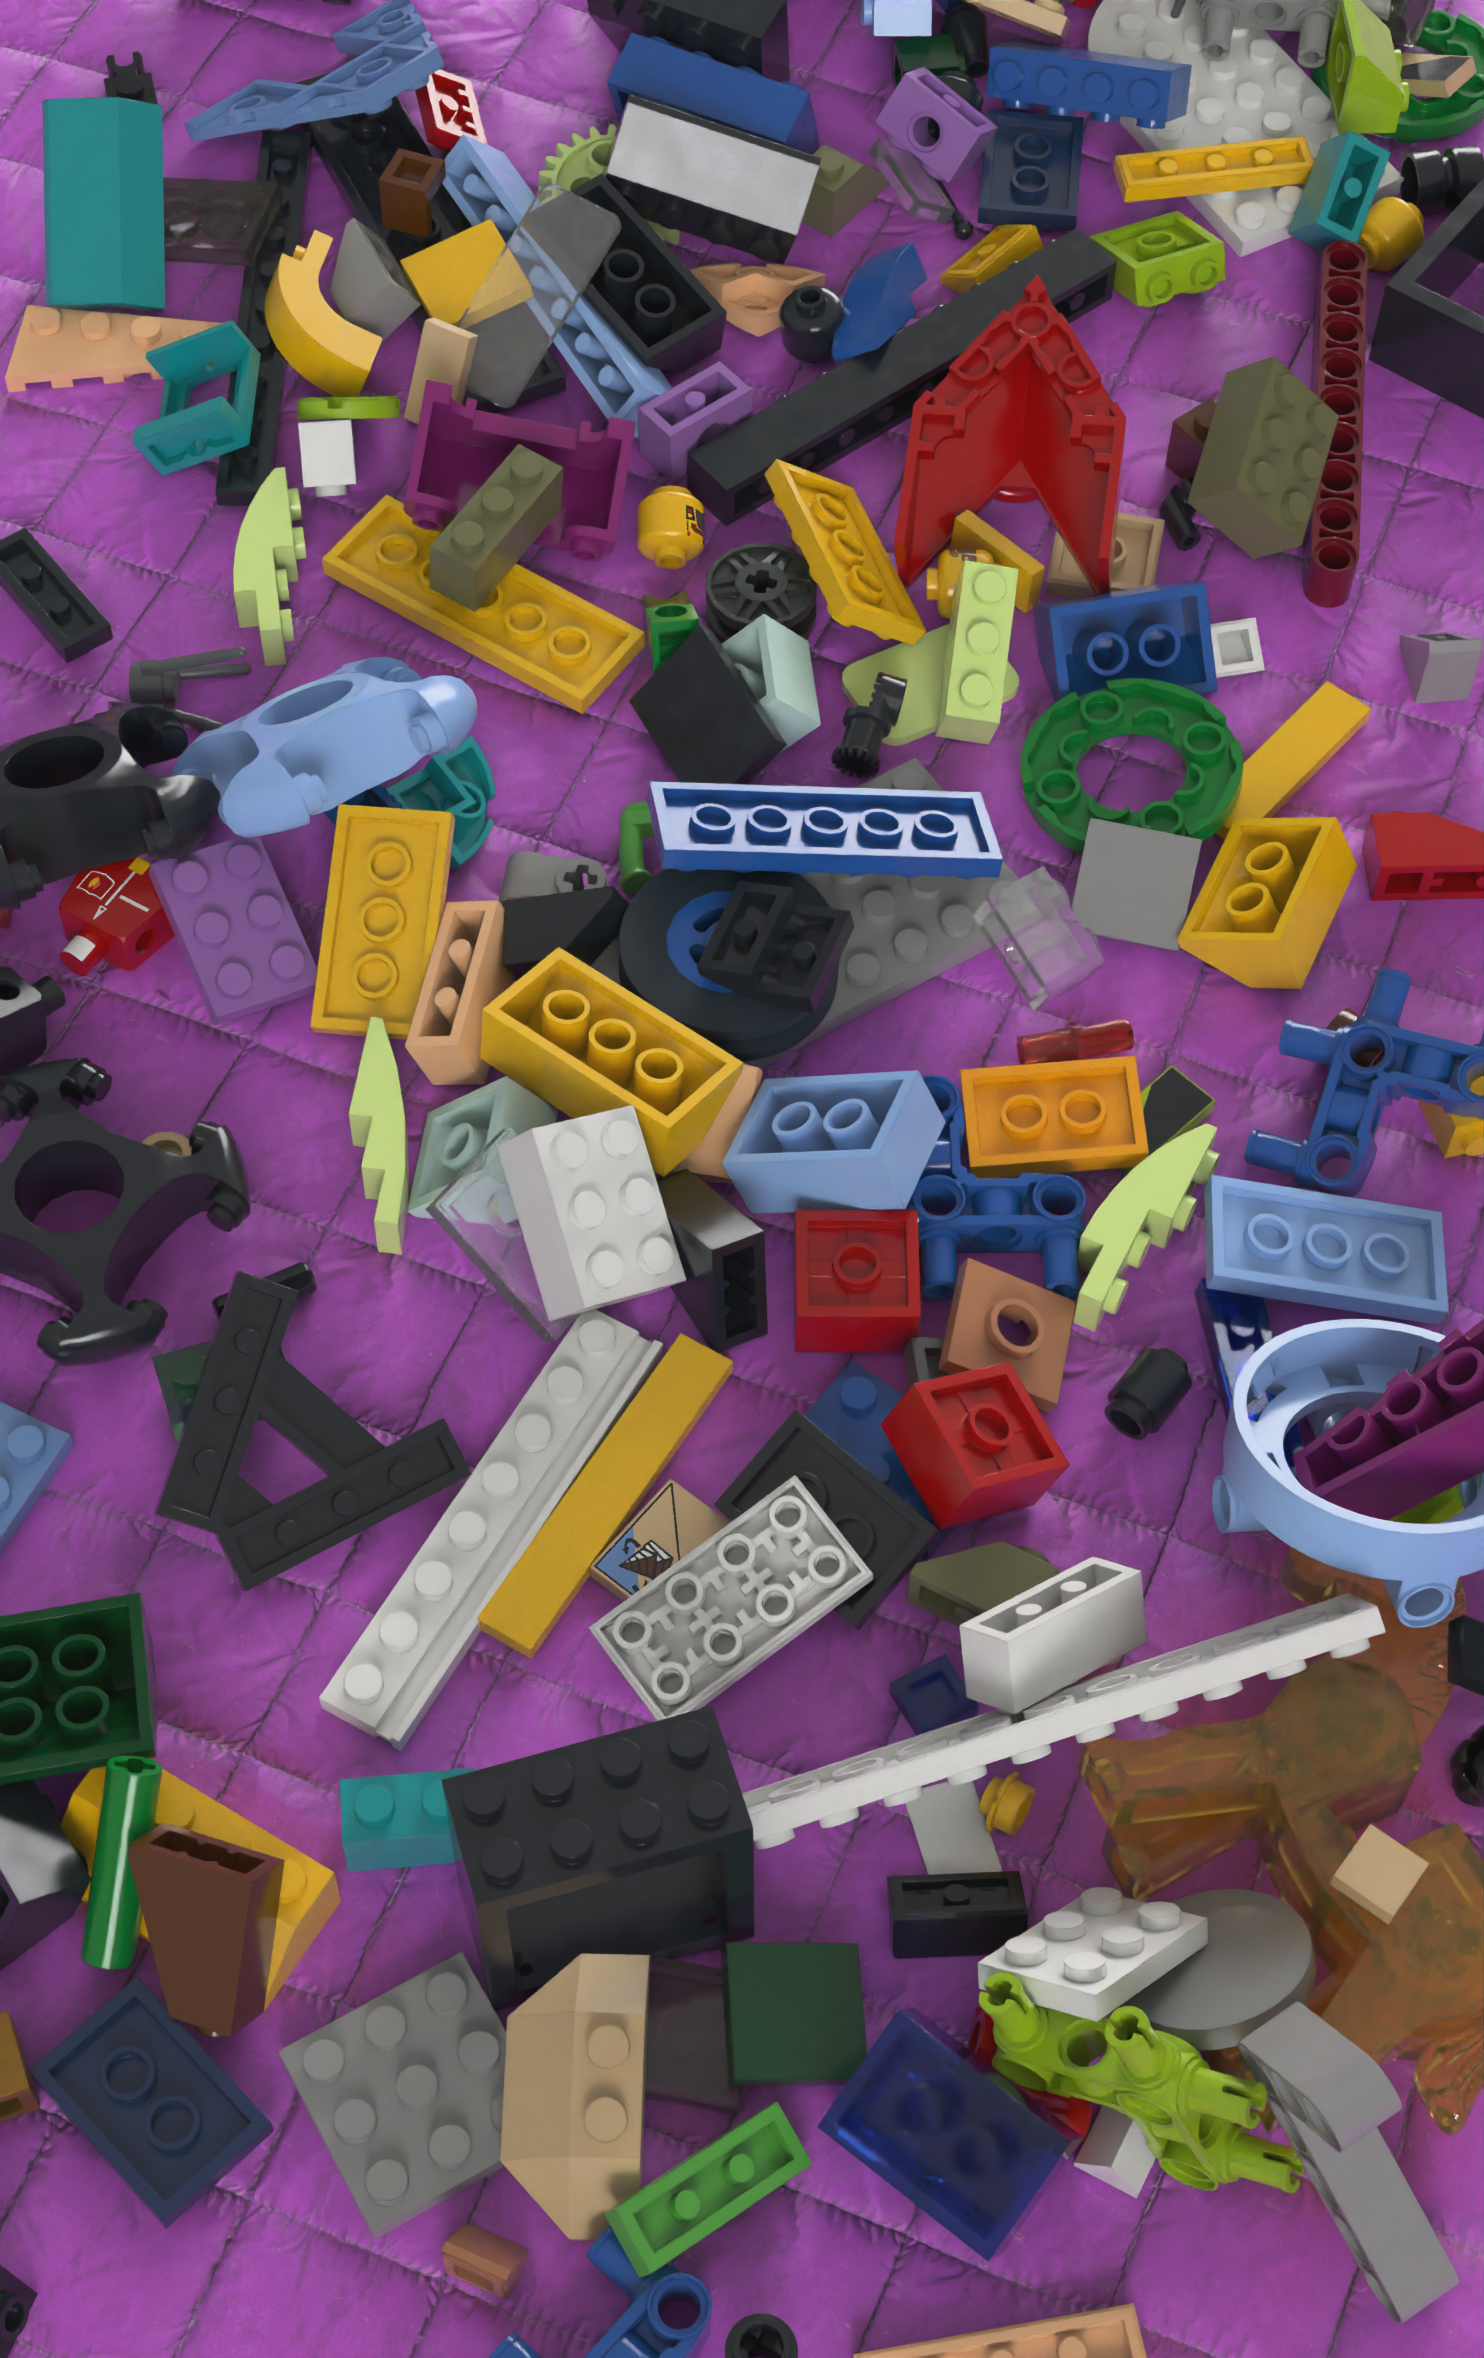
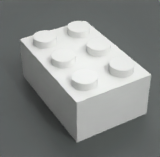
M634 1105L532 1128L496 1145L549 1322L649 1295L686 1281Z

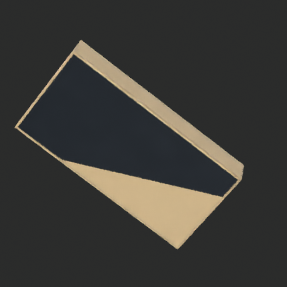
M1401 53V81L1408 83L1409 94L1414 96L1449 98L1477 72L1473 56Z

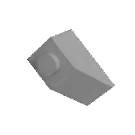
M355 218L346 223L329 292L340 309L337 313L340 317L382 337V343L422 304L385 240Z

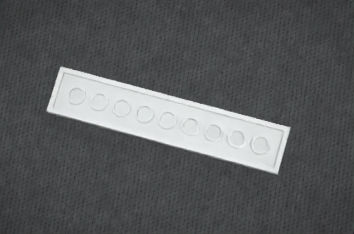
M1347 1593L1069 1685L1024 1709L1021 1714L1009 1715L993 1710L742 1793L753 1825V1842H755L757 1849H767L795 1837L793 1828L819 1820L821 1828L844 1824L859 1816L857 1807L883 1799L886 1807L910 1802L924 1794L921 1786L947 1778L951 1786L971 1782L988 1773L986 1764L1010 1756L1013 1764L1031 1762L1052 1752L1050 1743L1074 1735L1077 1743L1094 1741L1114 1733L1116 1730L1113 1722L1139 1714L1141 1722L1161 1719L1179 1711L1177 1703L1179 1700L1201 1693L1206 1701L1224 1698L1243 1689L1241 1680L1266 1672L1270 1680L1291 1676L1307 1668L1306 1658L1330 1651L1332 1658H1342L1360 1653L1370 1648L1368 1638L1386 1632L1378 1606L1351 1593Z

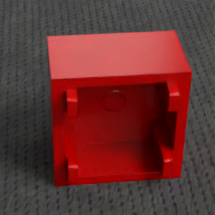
M795 1210L793 1245L794 1352L904 1353L903 1349L910 1337H919L921 1321L918 1211Z
M1010 1361L914 1383L880 1424L939 1530L1035 1505L1070 1466Z

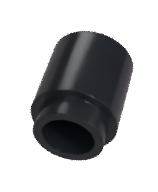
M1153 1348L1143 1349L1108 1394L1109 1404L1104 1410L1108 1421L1122 1434L1135 1440H1143L1149 1433L1158 1432L1192 1387V1380L1188 1374L1186 1362L1178 1354L1166 1348H1159L1158 1350Z

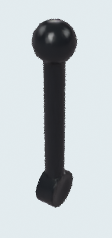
M925 171L924 183L929 187H933L955 224L954 232L956 237L960 240L969 239L973 234V225L967 220H963L943 185V181L933 178Z

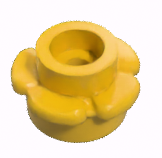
M1013 1772L1004 1780L995 1776L988 1784L979 1805V1812L986 1815V1828L988 1832L994 1833L996 1829H999L1010 1836H1014L1023 1825L1033 1804L1036 1790L1034 1787L1021 1781L1020 1773Z

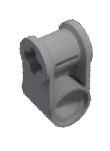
M520 851L508 858L499 902L505 909V901L606 887V873L599 863L588 858L557 857L531 851ZM583 873L588 875L589 885H584Z

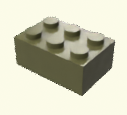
M1275 356L1226 372L1187 502L1253 560L1302 546L1339 416Z

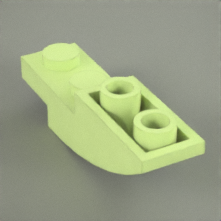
M285 467L273 469L250 503L240 528L233 566L234 597L239 628L259 626L265 667L287 664L284 642L295 641L291 609L281 610L280 602L290 601L288 583L299 582L296 560L307 559L303 527L293 528L292 521L302 520L299 489H288Z
M1205 1123L1178 1136L1154 1151L1114 1187L1096 1210L1080 1238L1078 1266L1079 1269L1089 1274L1078 1295L1073 1323L1096 1332L1105 1312L1116 1315L1122 1304L1129 1282L1123 1280V1277L1129 1265L1139 1269L1150 1244L1165 1249L1174 1229L1182 1232L1186 1230L1198 1199L1191 1197L1197 1183L1203 1186L1207 1184L1210 1176L1214 1174L1220 1159V1154L1212 1151L1217 1127Z

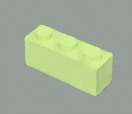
M964 561L954 586L936 737L989 745L1000 724L1019 569Z

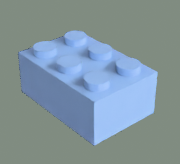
M918 1070L764 1079L721 1164L751 1214L795 1212V1210L906 1209L946 1121Z

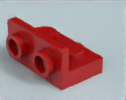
M440 69L429 75V83L415 90L427 142L447 152L452 150L463 134L487 144L472 82Z

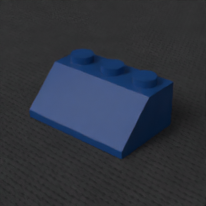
M1182 580L1033 605L1039 659L1055 703L1074 691L1079 697L1089 692L1106 688V681L1126 678L1160 680L1187 688L1197 694L1218 690L1205 582Z

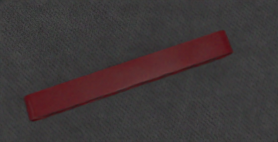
M1336 241L1325 247L1314 297L1311 391L1339 416L1305 532L1304 595L1313 604L1324 608L1338 607L1348 600L1359 560L1368 258L1366 251L1361 246L1350 241Z

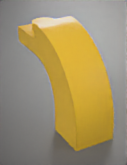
M314 230L307 249L297 245L292 257L281 254L265 297L266 324L271 338L282 356L301 376L335 397H359L381 344L382 337L346 321L336 314L324 300L319 288L318 277L333 238Z

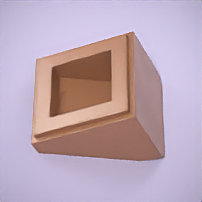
M470 2223L463 2225L445 2242L441 2250L446 2274L503 2300L505 2297L510 2298L529 2253L525 2247Z

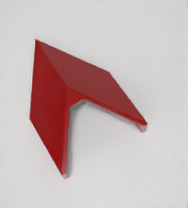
M1038 274L1024 288L1025 294L1008 312L1003 310L949 366V374L933 391L929 392L926 390L914 403L894 537L897 573L904 587H910L951 544L955 517L967 509L978 515L1000 491L1035 493L1095 595L1111 592L1126 416L1118 403H1114L1101 383L1099 372L1063 314H1059L1047 296V288Z

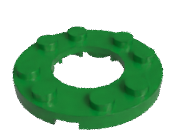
M1429 1L1410 45L1425 48L1436 55L1473 56L1477 72L1449 98L1429 97L1417 99L1413 94H1409L1408 109L1406 112H1400L1396 133L1374 134L1395 138L1401 143L1412 144L1418 140H1432L1461 135L1465 130L1470 129L1483 120L1484 28L1461 12L1457 18H1454L1445 11L1433 10L1435 2ZM1332 30L1329 32L1325 63L1327 59ZM1325 63L1320 67L1311 68L1313 82L1331 100L1324 69Z
M1143 678L1106 681V688L1089 692L1079 697L1074 691L1058 700L1038 718L1029 731L1024 742L1020 762L1023 797L1032 817L1051 838L1082 855L1090 818L1201 839L1204 842L1221 828L1233 812L1240 796L1243 778V754L1240 740L1236 741L1233 733L1226 725V716L1210 701L1187 688L1160 680ZM1135 734L1154 737L1170 745L1183 759L1186 775L1182 787L1176 790L1175 795L1170 800L1152 802L1141 811L1130 812V808L1127 807L1122 811L1113 810L1095 802L1094 797L1088 796L1081 788L1077 772L1080 761L1089 750L1111 737Z

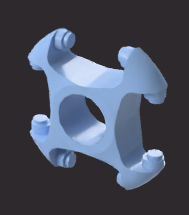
M373 657L340 665L336 672L273 698L229 724L211 731H204L181 754L171 776L195 775L211 781L221 795L218 806L219 817L235 834L244 838L268 835L310 824V816L333 809L352 797L399 776L427 754L432 755L436 752L444 755L450 754L467 738L475 724L478 715L477 699L472 689L462 679L447 675L430 676L421 679L419 674L402 660L391 657Z

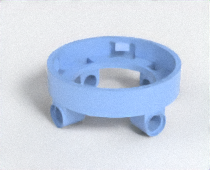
M1339 1319L1317 1322L1289 1330L1261 1346L1243 1366L1234 1389L1223 1439V1468L1221 1475L1215 1478L1212 1487V1510L1218 1530L1223 1534L1269 1530L1292 1548L1324 1564L1347 1572L1381 1579L1399 1620L1408 1627L1424 1628L1446 1618L1455 1604L1454 1592L1458 1578L1484 1569V1471L1458 1484L1460 1499L1465 1509L1459 1515L1438 1524L1400 1523L1349 1511L1303 1488L1287 1465L1283 1450V1440L1287 1432L1298 1420L1306 1416L1317 1438L1357 1406L1368 1410L1372 1407V1404L1377 1403L1382 1398L1388 1388L1386 1385L1388 1381L1405 1368L1411 1375L1442 1352L1437 1343L1446 1336L1397 1322L1371 1319ZM1264 1391L1276 1395L1263 1410L1258 1422L1248 1418L1247 1405L1255 1397L1260 1398Z

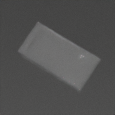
M877 138L869 150L870 156L908 213L919 218L947 223L955 209L935 179L923 169V162L912 152L901 150L889 141Z

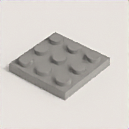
M462 1951L278 2051L286 2072L374 2240L505 2167L500 2161L506 2030Z

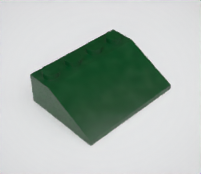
M141 1593L0 1616V1785L107 1766V1761L110 1758L116 1756L157 1757V1687L153 1644Z

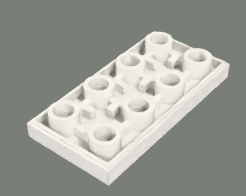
M794 1475L590 1626L589 1629L656 1721L704 1707L873 1580V1573L797 1476Z

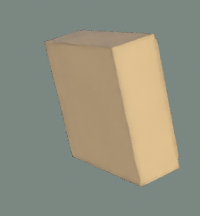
M1370 1823L1334 1874L1330 1885L1389 1925L1425 1873L1429 1863Z

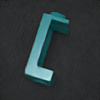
M233 320L146 352L145 358L164 379L159 419L135 427L132 443L162 476L245 447L250 443L261 354ZM237 371L233 407L223 396L189 407L190 394L193 388L201 383Z

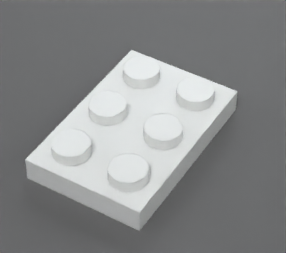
M1089 1888L1066 1906L1046 1915L1041 1922L1018 1937L1009 1939L1004 1946L979 1961V1989L986 1990L983 1984L992 1974L1009 1972L1017 1977L1023 1986L1024 1992L1034 2004L1098 2022L1207 1945V1918L1181 1912L1180 1908L1173 1903L1161 1901L1146 1903L1122 1897L1121 1892L1114 1888Z

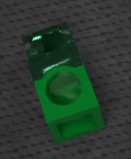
M686 590L678 591L668 598H655L649 594L642 595L644 630L651 652V665L654 673L700 625L699 617Z

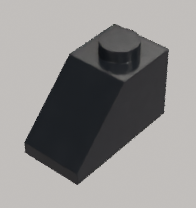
M613 886L505 901L503 966L520 979L558 947L591 966L620 934L622 919L630 903Z

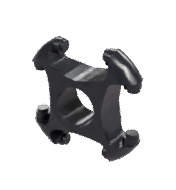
M108 701L109 710L95 714L93 718L46 730L0 745L1 909H22L20 902L37 898L36 893L44 891L43 885L58 881L93 867L128 860L147 853L149 859L157 857L158 860L174 856L178 862L204 840L219 818L218 806L221 795L215 785L208 779L195 775L164 777L155 776L144 770L148 765L174 759L186 750L188 736L184 730L183 723L173 712L146 704Z
M87 1057L41 1062L0 1076V1120L10 1122L11 1120L21 1121L25 1116L30 1118L9 1156L0 1164V1273L45 1291L77 1313L73 1320L61 1317L56 1322L49 1321L42 1328L37 1339V1347L43 1350L44 1355L65 1367L109 1362L133 1355L153 1346L157 1337L165 1328V1321L168 1318L167 1311L155 1301L147 1298L142 1299L141 1302L132 1300L125 1308L120 1306L142 1266L188 1218L200 1212L207 1211L206 1216L215 1227L225 1232H230L233 1228L239 1227L242 1221L250 1214V1186L246 1165L240 1147L226 1125L221 1126L213 1121H200L194 1127L189 1138V1146L192 1148L190 1156L175 1155L111 1133L79 1111L81 1104L89 1106L94 1101L100 1102L103 1100L112 1085L111 1075L107 1074L104 1068L92 1063ZM97 1190L114 1195L119 1199L116 1209L101 1223L80 1232L55 1233L38 1228L33 1224L38 1212L53 1199L72 1191Z

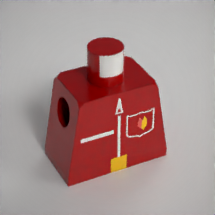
M137 856L77 873L60 901L58 909L65 937L70 941L60 952L59 956L68 969L77 975L87 976L103 958L125 971H132L175 936L148 874L151 863Z

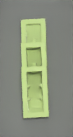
M370 1017L349 1110V1120L353 1146L365 1147L361 1165L365 1198L378 1200L374 1217L378 1252L402 1255L409 1204V1146L398 1068L383 1019Z

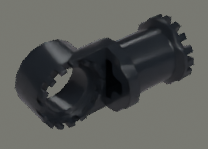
M878 672L876 682L879 684H874L875 693L872 692L871 697H873V700L869 702L870 707L860 705L847 708L843 716V725L846 729L841 746L835 748L831 757V763L835 764L837 769H841V773L844 774L848 770V776L853 777V774L856 773L859 779H862V776L868 778L869 775L875 777L878 774L881 764L877 756L883 738L889 735L892 726H896L908 679Z

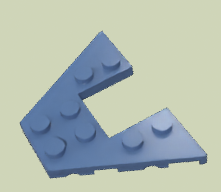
M390 0L332 35L338 52L359 55L355 59L310 86L257 79L184 122L191 141H199L270 128L284 129L299 123L364 112L366 114H375L389 108L393 103L391 98L401 92L413 91L425 86L430 81L429 75L445 65L436 43L433 41L429 31H426L420 15L416 12L414 5H411L410 0Z

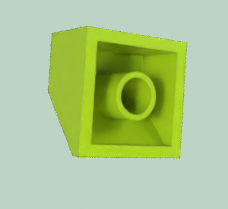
M1339 0L1324 68L1338 134L1352 131L1355 134L1396 133L1400 112H1406L1409 105V85L1407 82H1402L1400 76L1402 68L1400 49H1394L1390 29L1361 0Z

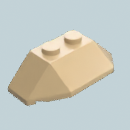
M580 1954L507 2017L500 2161L570 2241H595L610 2226L604 2212L642 2188L650 1955Z

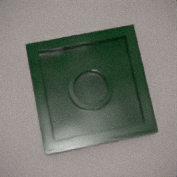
M725 1943L721 1948L729 2086L863 2085L869 2080L858 1943Z

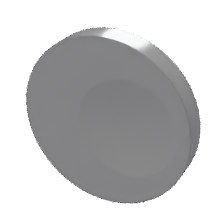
M1218 1889L1199 1892L1174 1900L1170 1903L1177 1905L1181 1912L1207 1918L1208 1944L1122 2005L1123 2007L1135 2006L1143 2010L1153 2030L1174 2035L1189 2043L1196 2050H1218L1238 2046L1237 2043L1292 2004L1297 2001L1304 2004L1309 1997L1316 1980L1317 1961L1308 1927L1302 1917L1291 1906L1271 1895L1244 1889Z

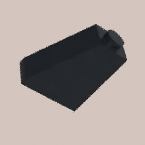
M687 1168L656 1179L686 1277V1281L670 1286V1288L710 1349L719 1353L768 1334L764 1230Z

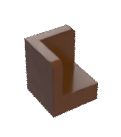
M398 148L379 178L382 223L384 227L423 238L429 236L432 231L430 201L446 177L445 160Z

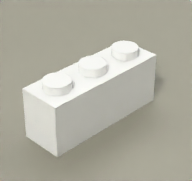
M1092 1556L959 1625L967 1698L995 1707L996 1711L1002 1714H1021L1024 1709L1064 1687L1078 1683L1079 1679L1102 1666L1117 1663L1124 1654L1146 1643L1147 1633L1141 1571Z

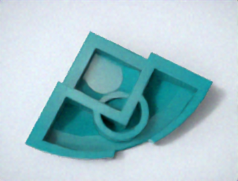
M472 735L467 737L450 754L437 753L430 758L424 769L386 788L390 795H394L397 802H401L404 809L442 811L453 814L455 826L450 867L454 870L466 864L477 853L491 830L493 820L490 818L486 822L487 802L492 800L496 794L495 783L486 757Z

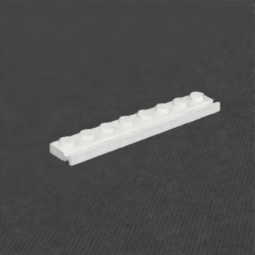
M595 1309L579 1315L480 1460L472 1475L465 1482L320 1695L319 1700L322 1709L375 1738L379 1736L392 1743L393 1748L400 1752L402 1751L480 1633V1621L477 1617L640 1391L663 1356V1343L654 1340L652 1343L640 1337L639 1331Z

